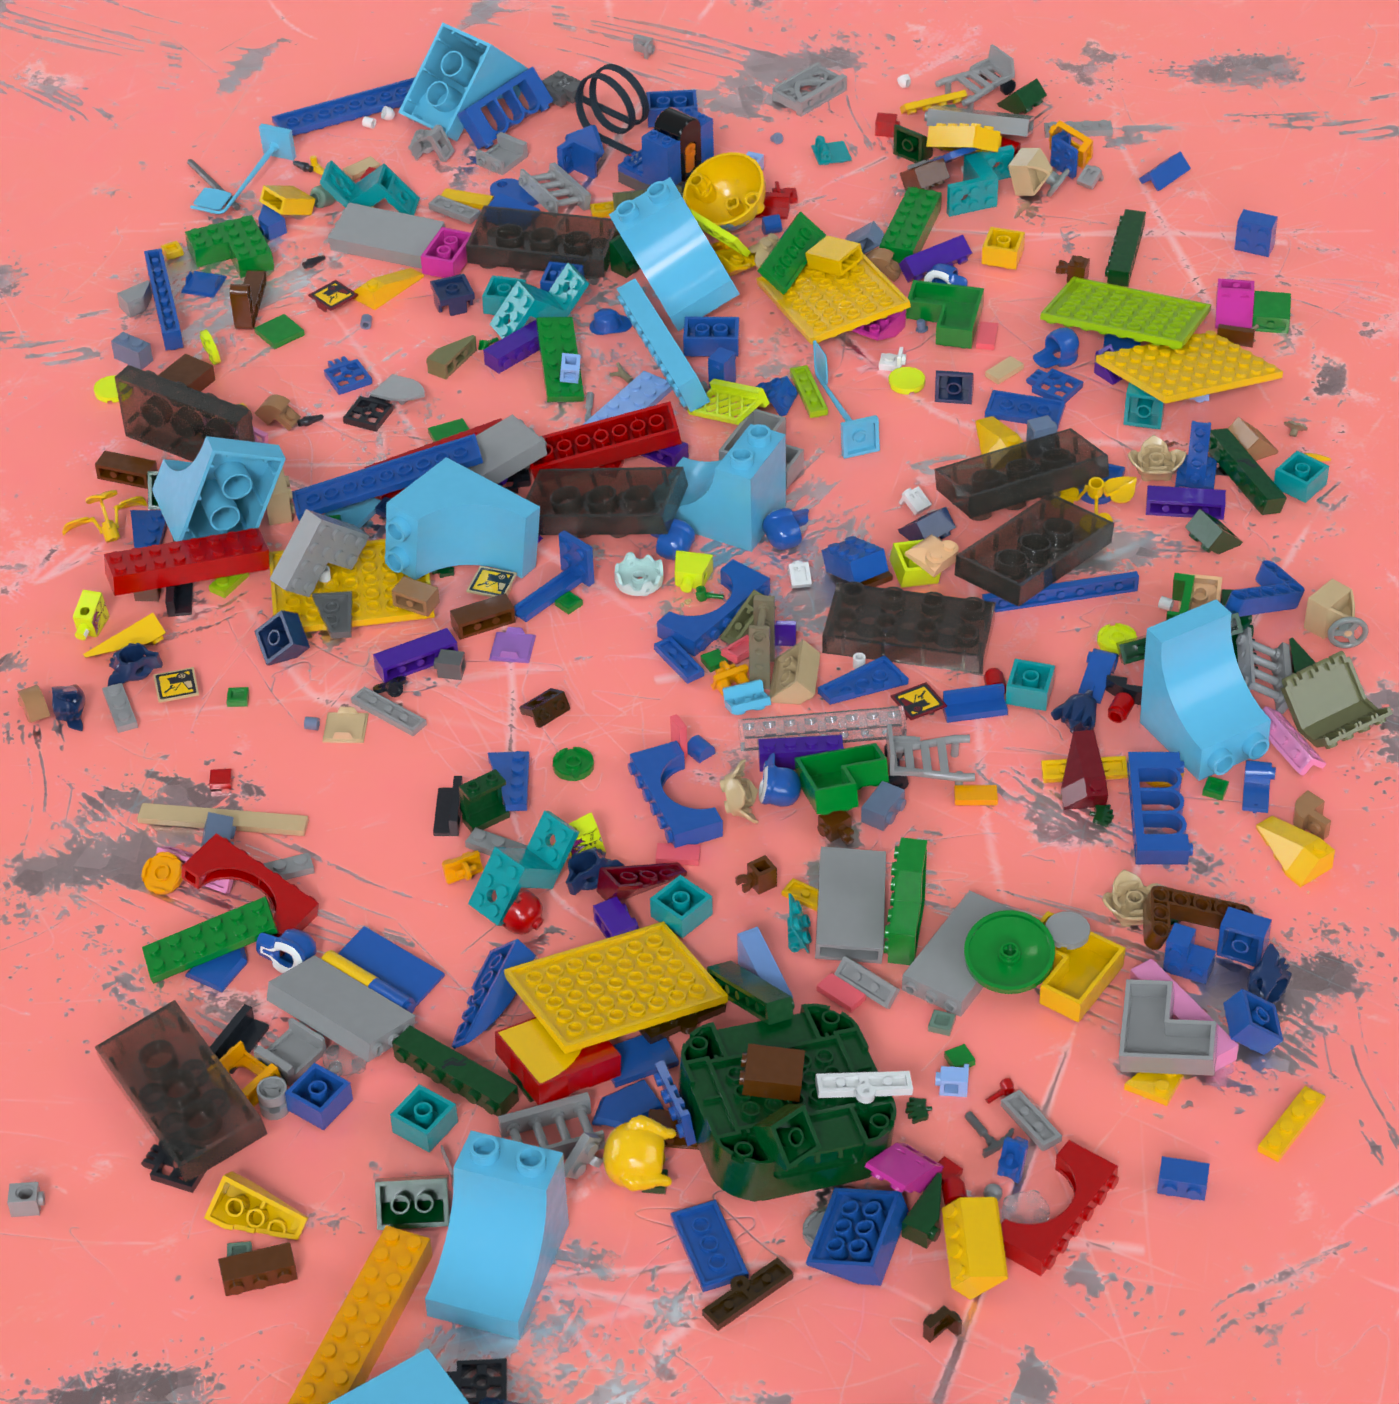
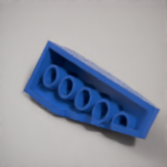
M515 939L489 952L473 983L472 989L475 992L473 996L468 997L467 1004L470 1006L462 1014L461 1018L464 1022L458 1026L452 1043L454 1049L468 1044L483 1033L502 1014L517 992L505 978L504 969L534 961L536 957L520 940Z

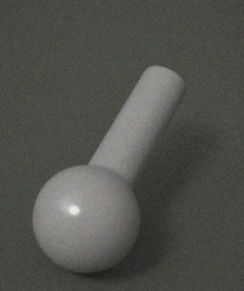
M991 1183L984 1188L983 1194L984 1197H995L997 1200H1000L1003 1192L998 1184Z

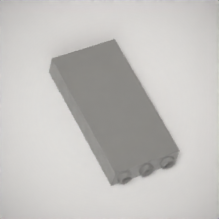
M935 105L928 108V111H925L924 121H927L926 126H936V123L947 125L948 123L958 124V126L959 123H965L971 126V123L981 124L982 128L984 126H992L994 130L1001 131L1000 134L1027 137L1033 133L1035 116Z
M348 203L347 207L342 211L340 219L336 221L334 229L329 233L328 242L332 251L422 269L420 256L440 228L445 227L444 221Z
M512 414L476 435L483 463L468 469L498 484L547 455L546 441L542 436H538L531 427H527L521 419L516 418Z
M821 846L815 959L841 961L844 956H847L856 962L882 964L886 851Z
M969 890L902 975V990L961 1017L984 988L975 981L966 967L964 958L966 937L975 923L983 917L994 912L1013 909Z
M315 955L268 982L267 1001L366 1062L379 1057L382 1053L392 1048V1042L409 1025L415 1028L416 1016Z

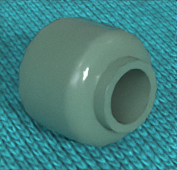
M322 185L313 187L310 196L316 199L314 206L317 208L327 207L334 203L335 198Z

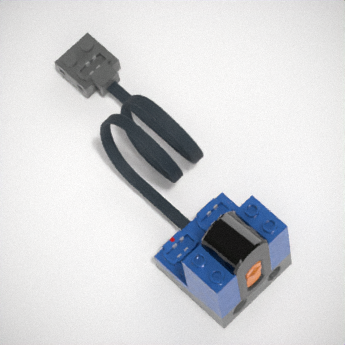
M606 64L581 81L559 70L542 80L554 100L551 103L562 107L567 104V101L572 104L575 102L576 112L583 128L591 125L585 115L583 103L592 108L595 117L603 127L617 134L627 133L634 125H639L645 121L649 115V102L643 87L628 70L616 64ZM602 70L615 71L632 85L642 106V117L640 120L636 119L633 103L625 89L616 80L601 73ZM591 78L588 98L584 96L583 89L587 80ZM597 79L607 83L617 92L626 107L628 116L597 101ZM672 107L663 110L655 121L654 129L641 137L642 149L639 151L599 133L602 143L627 154L623 158V162L618 164V182L634 190L648 189L651 184L671 177L675 186H682L683 193L691 173L701 163L714 156L713 118L689 107L681 111ZM603 113L628 124V127L620 128L606 119Z

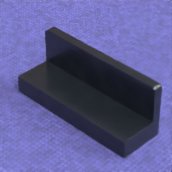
M193 582L166 587L165 604L168 617L192 615Z
M454 776L452 788H438L433 828L434 836H459L461 821L459 786L463 784L462 776Z
M244 1004L208 1048L207 1056L210 1066L223 1057L240 1040L243 1042L245 1050L250 1053L269 1030L268 1024L254 1019L251 1006ZM232 1068L229 1074H233L237 1068Z

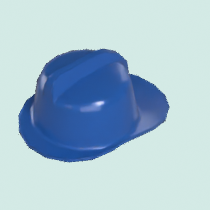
M604 308L594 314V320L590 323L589 327L590 331L596 335H606L628 331L632 324L626 316L619 315L615 310Z

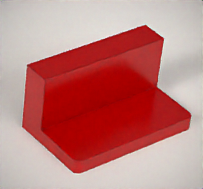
M766 192L764 210L756 215L755 218L779 214L781 219L787 220L790 209V193Z

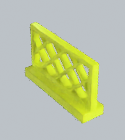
M713 379L709 382L711 389L706 392L710 402L703 405V408L700 407V409L698 408L692 412L689 409L687 411L689 415L739 425L758 406L765 408L770 402L763 388Z

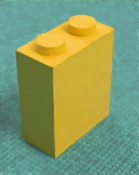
M263 185L259 202L281 215H312L316 199L295 186Z
M827 235L806 252L808 268L843 276L863 260L860 243Z

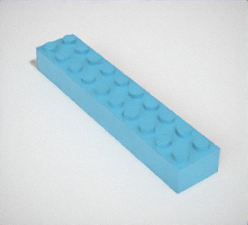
M636 278L616 288L619 293L617 298L621 306H623L627 318L637 331L652 358L654 357L657 366L660 367L670 387H673L672 389L683 408L687 406L689 411L692 412L709 403L710 400L698 376Z

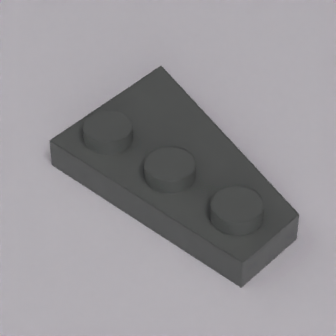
M352 591L312 594L313 601L331 639L351 638Z

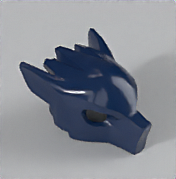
M129 643L128 646L113 654L114 658L110 659L109 667L113 668L114 671L108 679V686L145 679L153 669L162 668L163 662L159 653L147 650L140 643Z
M77 684L51 687L53 694L52 708L56 720L66 721L69 728L83 731L81 715L86 698L82 689Z
M1087 690L1085 694L1076 693L1071 695L1064 704L1059 705L1051 712V716L1054 720L1061 718V722L1067 725L1072 734L1073 731L1093 730L1096 722L1097 707L1096 699L1093 698V691Z
M595 847L574 853L568 861L569 875L565 882L570 895H576L581 890L596 889L600 868L625 865L619 860L605 858L606 853L601 849L597 850Z
M1271 943L1266 948L1261 962L1249 973L1247 987L1248 992L1271 1003H1276L1280 1001V997L1286 992L1292 973L1287 971L1289 964H1284L1286 959L1284 957L1279 959V952Z

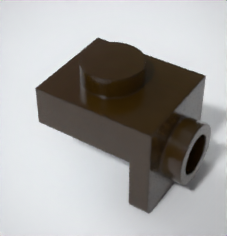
M945 1305L942 1306L934 1314L931 1313L925 1318L923 1322V1338L931 1343L946 1329L958 1337L962 1333V1320L955 1311L949 1310Z

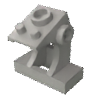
M435 125L432 130H417L408 146L415 160H418L423 153L428 154L435 150L440 161L446 162L455 152L441 125Z

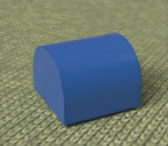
M779 214L762 217V232L764 235L782 232V222Z
M700 735L693 736L687 743L688 754L698 763L715 754V748Z

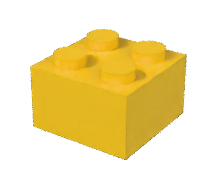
M990 227L982 246V264L1004 267L1006 269H1017L1024 251L1025 232Z

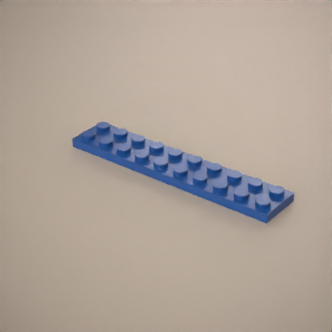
M415 77L272 116V122L277 127L291 129L293 136L382 112L384 106L392 109L400 108Z
M472 434L292 491L298 521L301 520L306 509L319 514L328 513L408 487L446 457L466 468L481 464L483 459L476 436Z

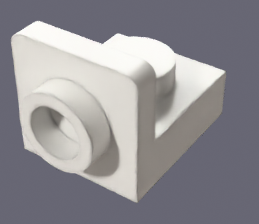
M904 347L899 348L898 355L881 353L879 370L893 371L905 365L906 354H903Z
M919 486L914 489L908 488L905 490L898 502L900 505L906 503L914 515L927 510L932 505Z
M794 561L789 564L787 572L790 575L791 588L811 587L809 563Z

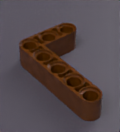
M247 270L243 284L230 285V301L235 329L255 328L266 287V271Z
M1156 885L1151 888L1143 901V940L1149 949L1159 950L1171 932L1170 918L1220 929L1228 907L1254 913L1250 907L1243 904Z

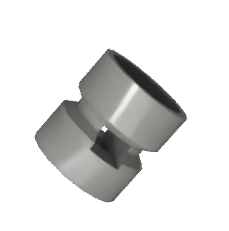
M270 1076L261 1080L257 1085L256 1091L262 1116L269 1120L284 1118L289 1113L285 1098V1092L287 1091L286 1082L277 1076Z

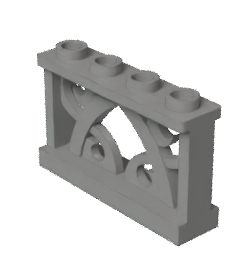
M817 62L772 88V99L774 102H779L796 111V115L802 117L847 91V76L843 74L838 75ZM817 85L813 91L800 92V88L804 86Z

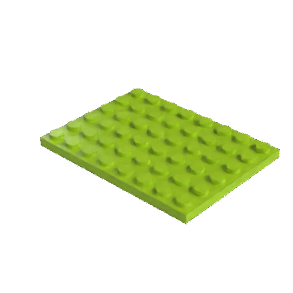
M1073 276L1041 312L1040 320H1045L1050 324L1060 323L1065 327H1079L1084 331H1098V333L1103 335L1113 334L1118 338H1132L1137 342H1151V344L1156 346L1166 345L1171 349H1182L1210 313L1212 304Z

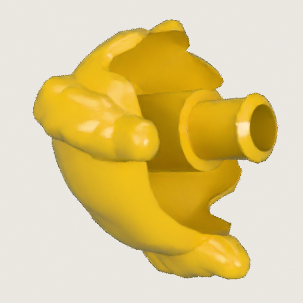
M644 1115L633 1117L629 1122L617 1126L611 1131L604 1145L603 1163L609 1179L616 1185L627 1188L630 1191L647 1190L656 1186H670L672 1179L667 1175L661 1174L665 1163L664 1140L674 1138L677 1134L676 1130L667 1128Z

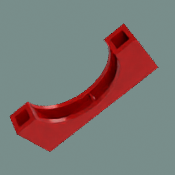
M217 833L182 865L181 878L198 890L202 886L216 880L232 879L248 883L263 892L270 900L275 912L273 918L278 933L272 936L281 937L287 929L303 931L318 915L319 903L314 897L306 895L296 885L290 884L280 874L271 871L261 861L255 860L245 850L237 848L227 838L221 837Z
M1070 1140L1067 1141L1056 1155L1055 1170L1068 1180L1074 1192V1198L1066 1210L1057 1217L1042 1223L1021 1224L1006 1218L1001 1223L1005 1257L1039 1276H1042L1047 1269L1050 1270L1053 1267L1058 1254L1065 1252L1070 1239L1079 1234L1084 1221L1091 1219L1095 1207L1103 1204L1107 1192L1110 1189L1113 1190L1119 1181L1117 1176L1118 1165Z

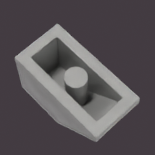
M149 280L117 293L119 307L129 317L146 311L152 298Z

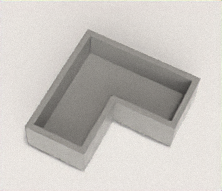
M755 409L737 426L719 449V460L726 456L750 424L766 425L770 430L786 434V417ZM786 444V489H788L804 468V449Z
M306 509L270 580L286 591L310 597L327 563L352 570L370 535L353 524Z
M1126 979L1119 1048L1121 1072L1215 1076L1218 1037L1216 1021L1172 1019L1174 1005L1173 981Z

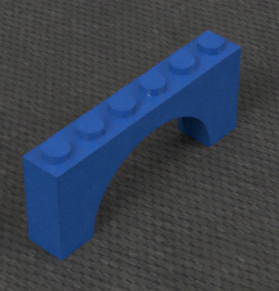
M732 559L720 569L721 585L726 587L731 593L727 602L712 612L697 616L678 615L669 611L657 621V637L665 639L671 636L688 654L695 657L701 651H704L714 640L719 638L753 590L767 596L770 594V578Z
M677 741L631 753L630 763H628L629 773L634 775L637 788L642 789L645 802H649L652 815H656L659 828L664 829L667 842L673 844L675 848L688 844L696 845L723 837V820L715 807L708 809L688 808L671 800L663 790V786L669 777L685 769L684 752Z

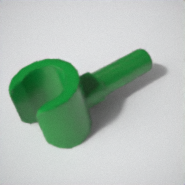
M496 337L488 341L480 340L478 350L486 349L491 344L498 342L499 339Z
M704 586L696 587V598L700 602L707 600V598L722 600L724 598L722 594L707 592Z

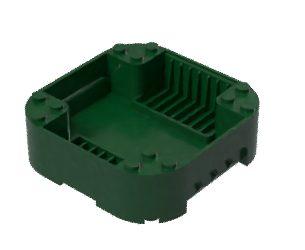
M803 1004L801 1005L800 1013L793 1015L794 1018L771 1025L758 1021L716 1029L714 1022L696 1028L690 1033L686 1043H683L678 1092L684 1101L685 1108L690 1113L696 1143L713 1181L728 1194L740 1199L756 1202L864 1180L872 1176L870 1174L872 1171L865 1167L866 1163L891 1146L897 1113L893 1096H875L874 1101L868 1104L859 1102L856 1097L818 1098L815 1083L816 1074L878 1072L868 1051L869 1046L861 1029L843 1011L841 1014H838L836 1011L830 1010L828 1005ZM748 1043L805 1050L799 1102L742 1095L743 1085H739L740 1070L745 1071V1067H741L742 1053H747ZM786 1104H805L822 1148L787 1171L761 1148L753 1126Z

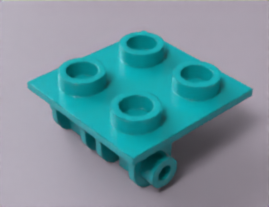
M817 136L815 145H811L819 165L852 161L844 141L826 143L823 136Z
M789 893V917L787 919L788 948L792 952H798L804 948L807 953H810L809 944L812 942L809 933V927L811 926L810 918L807 914L803 913L800 902L798 900L795 901L792 894Z

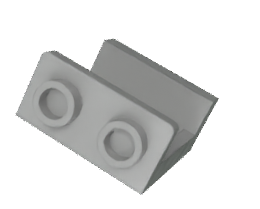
M500 132L497 134L496 145L486 152L479 149L476 151V164L503 176L528 157L527 142Z
M294 1018L288 1020L289 1029L271 1046L265 1049L259 1045L253 1050L254 1057L263 1064L269 1066L272 1063L278 1067L281 1078L289 1087L313 1063H316L327 1053L324 1036L319 1032L311 1030L305 1023L298 1022Z

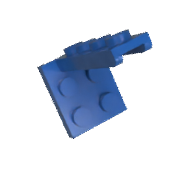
M1192 421L1188 455H1186L1184 462L1177 469L1175 487L1214 489L1217 461L1212 457H1208L1211 422Z
M565 530L560 532V563L563 572L514 606L515 616L527 622L579 584L584 583L588 587L594 584L593 549L590 545Z

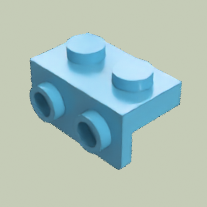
M761 679L722 689L725 708L734 715H742L752 709L762 710L765 706L771 705L770 696L764 692Z

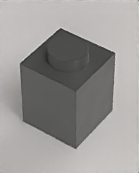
M441 649L439 656L435 657L434 669H437L438 678L462 680L466 668L465 652Z

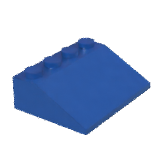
M834 1188L807 1257V1266L856 1284L881 1286L902 1230V1221L909 1211L902 1193L887 1190Z

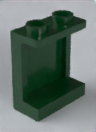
M496 769L459 786L462 822L471 833L475 827L484 830L510 818V813L505 810L502 799L501 787L506 785V780Z

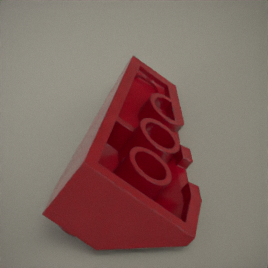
M1094 730L1073 731L1061 786L1063 810L1094 808L1095 805L1107 804L1108 789Z
M678 862L603 867L599 870L596 892L605 901L616 896L619 900H625L672 882L679 875L687 876V871Z

